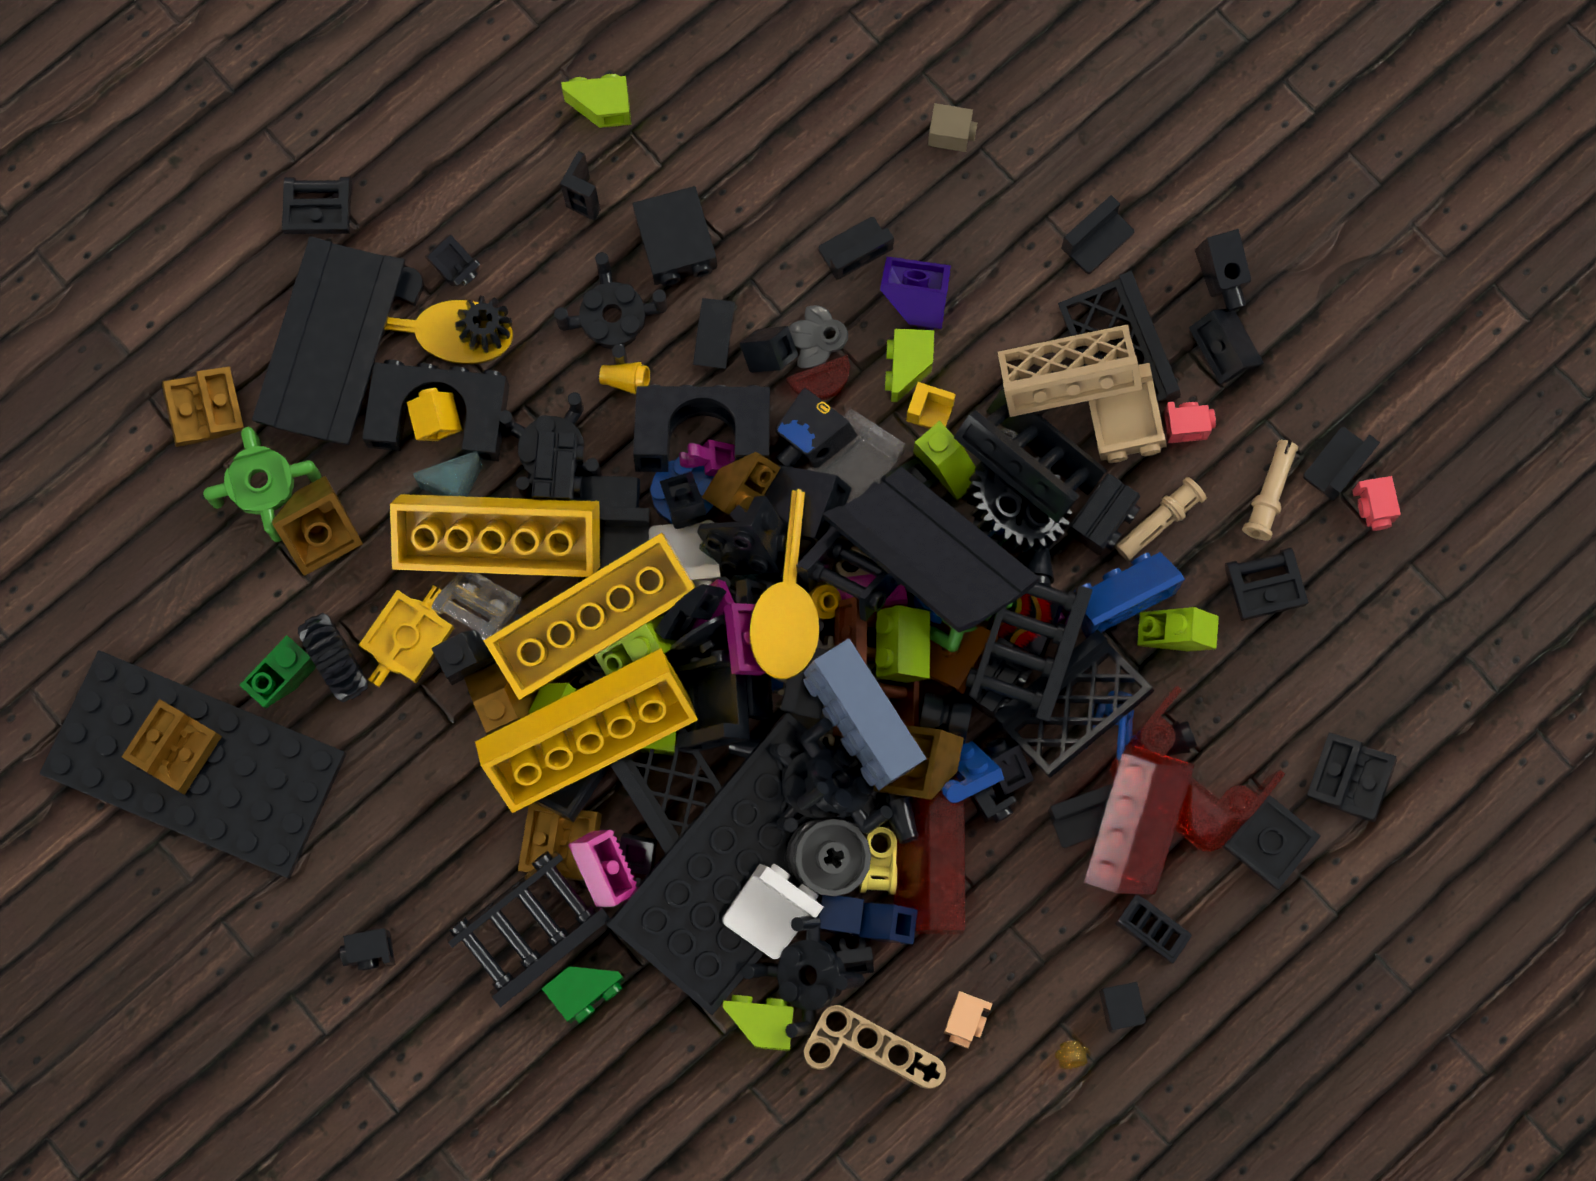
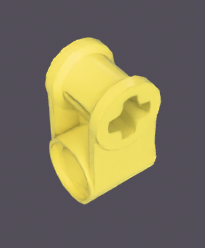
M877 827L865 836L871 852L870 869L863 882L859 885V892L866 893L867 890L888 891L889 895H895L897 886V839L890 829ZM874 835H882L886 838L888 847L885 853H878L873 850L871 839ZM871 877L885 878V880L872 879Z

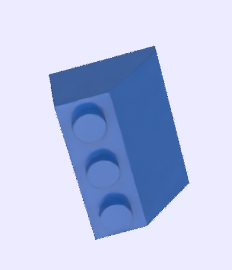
M1148 552L1134 559L1131 562L1132 567L1124 571L1116 568L1102 576L1103 581L1093 587L1090 583L1082 585L1083 587L1093 589L1080 627L1085 637L1088 638L1096 630L1102 633L1174 596L1185 580L1182 573L1161 552L1153 556Z

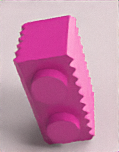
M613 830L591 831L568 844L596 907H613L628 899L637 888V881L633 880L634 875L630 874L631 869L627 868L626 856L622 855L623 850L619 849L620 844L616 842L617 837L613 836Z

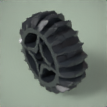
M321 613L317 616H312L298 627V634L325 683L339 701L344 703L349 699L353 700L368 688L366 676L341 633L327 614Z

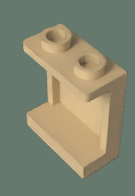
M1150 363L1138 365L1142 390L1089 401L1101 461L1108 460V463L1122 462L1128 459L1127 455L1141 452V456H1150L1160 453V448L1167 447Z

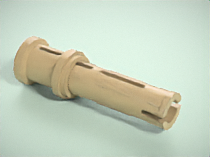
M1279 440L1277 442L1261 493L1252 500L1253 511L1249 522L1245 523L1242 531L1252 538L1266 541L1272 537L1271 527L1274 518L1281 512L1279 499L1295 454L1298 451V446L1291 442L1286 454L1284 453L1288 440Z
M1189 477L1183 479L1181 487L1170 496L1165 495L1161 499V506L1143 520L1125 538L1115 544L1116 550L1124 559L1130 561L1142 548L1163 532L1165 528L1174 521H1182L1186 518L1185 513L1198 502L1203 503L1207 499L1203 490L1194 480Z

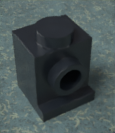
M386 928L343 936L345 945L340 946V957L343 966H358V971L378 968L379 961H383V964L387 966L396 965L391 934Z

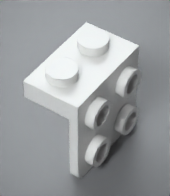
M705 520L704 522L681 529H675L673 524L652 526L649 529V540L663 533L696 587L701 584L710 585L715 580L721 578L719 564H717L697 533L701 524L714 523L713 521Z
M759 864L724 914L722 921L725 926L772 959H778L783 949L789 945L798 932L794 931L791 927L792 919L802 916L816 918L824 906L815 901L819 895L804 884L797 888L787 881L791 875L776 864H773L771 868Z

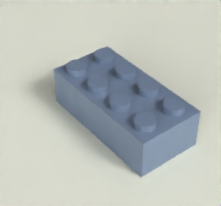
M850 639L845 640L813 660L803 672L806 677L803 681L807 690L813 697L818 695L825 706L822 709L825 718L832 722L833 727L837 725L844 737L841 739L843 746L851 756H857L863 766L860 768L861 773L870 786L875 785L879 791L927 759Z

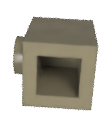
M934 103L928 146L966 152L968 141H975L978 122L972 121L973 109Z

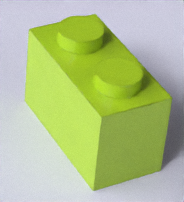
M897 605L881 609L877 612L876 678L903 683L930 679V611Z

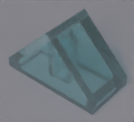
M477 451L413 474L419 487L434 495L467 497L483 464Z

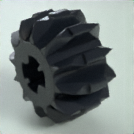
M480 295L478 298L479 304L475 305L473 301L467 300L468 310H458L457 314L461 320L455 323L457 331L461 332L459 338L462 343L470 341L469 347L473 351L479 345H482L483 352L488 353L490 344L500 349L502 345L499 338L509 339L510 332L507 328L512 326V320L506 317L508 314L507 307H498V300L495 297L486 304L484 296ZM481 321H488L486 328H480Z

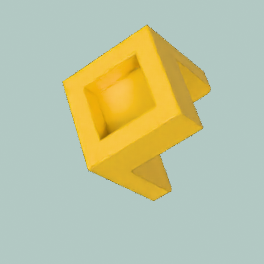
M917 382L907 411L906 421L928 429L933 427L938 421H941L946 427L956 394Z

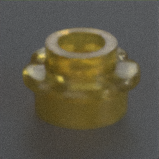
M1067 1041L1060 1044V1049L1055 1052V1058L1059 1060L1060 1068H1078L1088 1063L1086 1054L1089 1053L1088 1047H1082L1080 1041Z

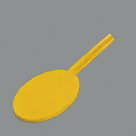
M451 300L437 303L424 310L417 320L388 317L385 330L415 333L417 341L428 353L441 360L457 364H478L491 361L501 356L510 347L513 339L512 328L509 327L507 328L510 332L509 339L499 338L502 345L500 349L490 344L489 352L484 353L482 345H479L473 351L469 347L470 341L462 343L459 338L461 332L456 330L455 323L461 320L457 314L458 310H468L467 300ZM481 321L480 328H486L488 321Z
M797 489V491L792 490L783 581L770 586L764 591L754 607L750 621L749 633L753 655L763 671L778 679L792 678L801 673L811 661L819 638V618L815 604L807 591L796 584V565L799 558L805 492H801V489Z

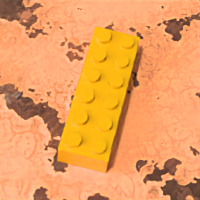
M400 494L390 503L392 570L589 577L600 568L599 501Z
M660 533L483 641L517 698L521 700L592 658L644 624L668 612L676 602L696 588L665 535Z
M662 648L475 741L481 767L510 811L514 813L698 719L687 691Z

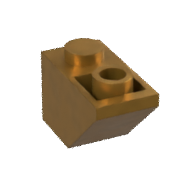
M754 452L720 468L702 498L727 514H730L738 504L748 510L754 497L764 496L781 467L761 454Z

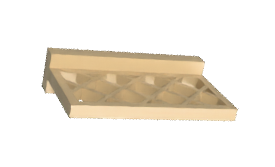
M1128 324L998 352L1010 417L1142 390L1138 361L1134 352ZM1124 337L1116 346L1107 343L1109 340ZM1080 346L1089 347L1083 353L1075 350ZM1099 350L1108 353L1102 360L1093 357ZM1047 353H1056L1050 360L1042 357ZM1066 357L1075 360L1069 367L1060 364ZM1019 359L1024 360L1018 367L1007 363ZM1033 364L1042 367L1037 373L1027 371Z

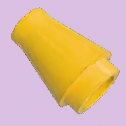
M641 362L602 365L599 372V382L601 385H608L636 394L637 386L649 385L650 369L649 366H643Z

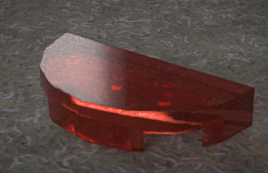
M848 355L786 378L787 383L793 392L798 395L805 387L821 400L830 399L840 393L848 382L850 372Z

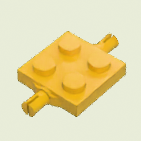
M433 585L424 600L420 601L411 599L399 590H396L359 643L360 648L373 655L379 663L372 675L367 679L369 682L380 688V685L390 671L402 674L414 683L418 682L435 657L431 648L446 641L454 630L453 625L439 617L434 610V607L445 592Z

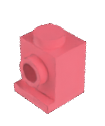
M1168 402L1163 411L1167 444L1207 440L1212 429L1216 427L1214 409H1209L1208 405L1199 406L1198 402H1186L1180 404L1179 408H1175L1174 402Z
M1392 476L1359 481L1352 490L1353 496L1360 495L1361 498L1358 499L1359 514L1361 518H1366L1367 527H1372L1373 531L1392 527V523L1401 515Z

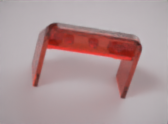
M1175 686L1164 696L1126 743L1123 759L1121 761L1117 760V757L1113 759L1111 774L1116 782L1201 851L1212 852L1220 849L1249 820L1284 777L1285 773L1278 770L1269 775L1255 793L1248 787L1239 785L1231 787L1218 799L1166 756L1167 752L1174 745L1176 736L1172 725L1162 718L1161 715L1182 691L1181 688Z

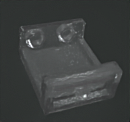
M851 408L844 418L850 422L857 437L819 468L809 467L807 469L837 475L852 487L847 503L862 495L874 481L880 484L881 477L893 470L902 458L906 446L905 443Z

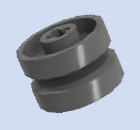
M815 818L806 821L794 831L788 842L786 859L789 871L798 884H804L815 893L821 895L839 896L850 893L863 882L870 869L871 852L868 840L856 826L847 821L834 818ZM830 850L832 855L831 859L828 862H825L824 857L828 856L826 851Z

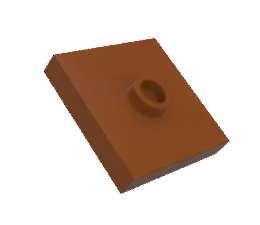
M943 621L941 624L934 623L932 625L946 634H950L951 627ZM976 625L978 628L974 631L964 632L960 647L956 652H949L930 640V679L963 694L967 689L965 683L970 668H978L990 630Z

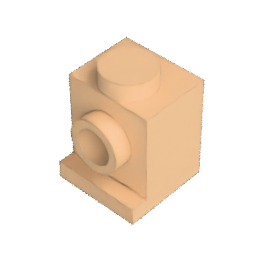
M959 991L944 1030L945 1034L950 1035L949 1042L969 1049L973 1036L980 1038L987 1018L981 1016L982 1011L989 1012L993 1003Z

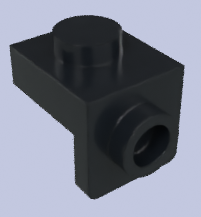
M451 234L446 236L425 256L451 286H458L460 283L466 286L478 274L475 269L480 265V262L477 259H473Z

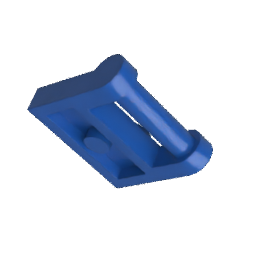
M973 741L962 745L958 771L955 774L961 782L950 779L945 783L942 792L944 797L951 803L960 802L1004 780L1001 767Z

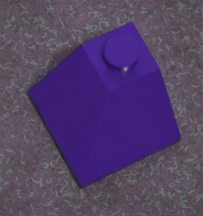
M886 256L880 291L909 325H916L923 330L942 329L951 265Z

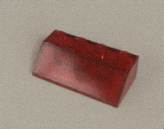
M1127 744L1120 759L1084 883L1115 893L1155 895L1193 773L1194 764Z
M939 791L932 800L912 797L919 838L906 844H900L896 836L897 886L894 895V905L918 910L915 934H963L965 931L964 800L951 803L944 797L942 791Z

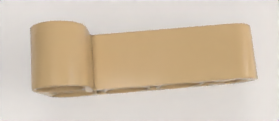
M839 1005L830 1006L822 1013L804 1049L807 1064L816 1070H824L830 1067L842 1045L925 1089H934L939 1086L946 1075V1068L943 1062L936 1056ZM832 1013H841L846 1019V1027L839 1032L831 1031L826 1025L827 1017ZM869 1029L875 1032L877 1044L869 1049L861 1047L857 1041V1035L860 1031ZM816 1044H824L830 1050V1057L824 1063H816L810 1057V1049ZM901 1046L906 1049L908 1060L905 1064L897 1066L890 1062L888 1053L892 1047ZM915 1054L922 1057L917 1062L918 1064L928 1067L932 1063L936 1066L935 1072L939 1075L938 1079L931 1078L928 1082L924 1081V1073L917 1068H914L913 1075L906 1072L913 1063Z

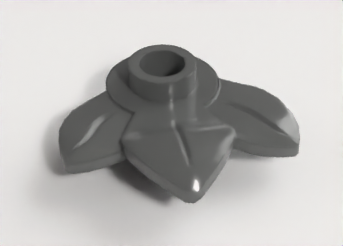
M807 306L805 309V320L794 322L788 327L795 347L801 349L797 366L803 369H811L823 365L831 352L841 350L848 341V330L845 325L838 320H834L829 310L822 306ZM830 331H836L834 338L826 339V335Z

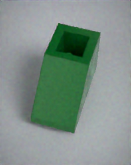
M286 635L239 686L266 709L296 690L316 669V666L311 657Z
M569 966L545 985L542 990L567 1022L571 1024L576 1020L580 1024L595 1012L592 1006L599 1000L604 998L607 1002L623 989L620 983L625 979L618 971Z

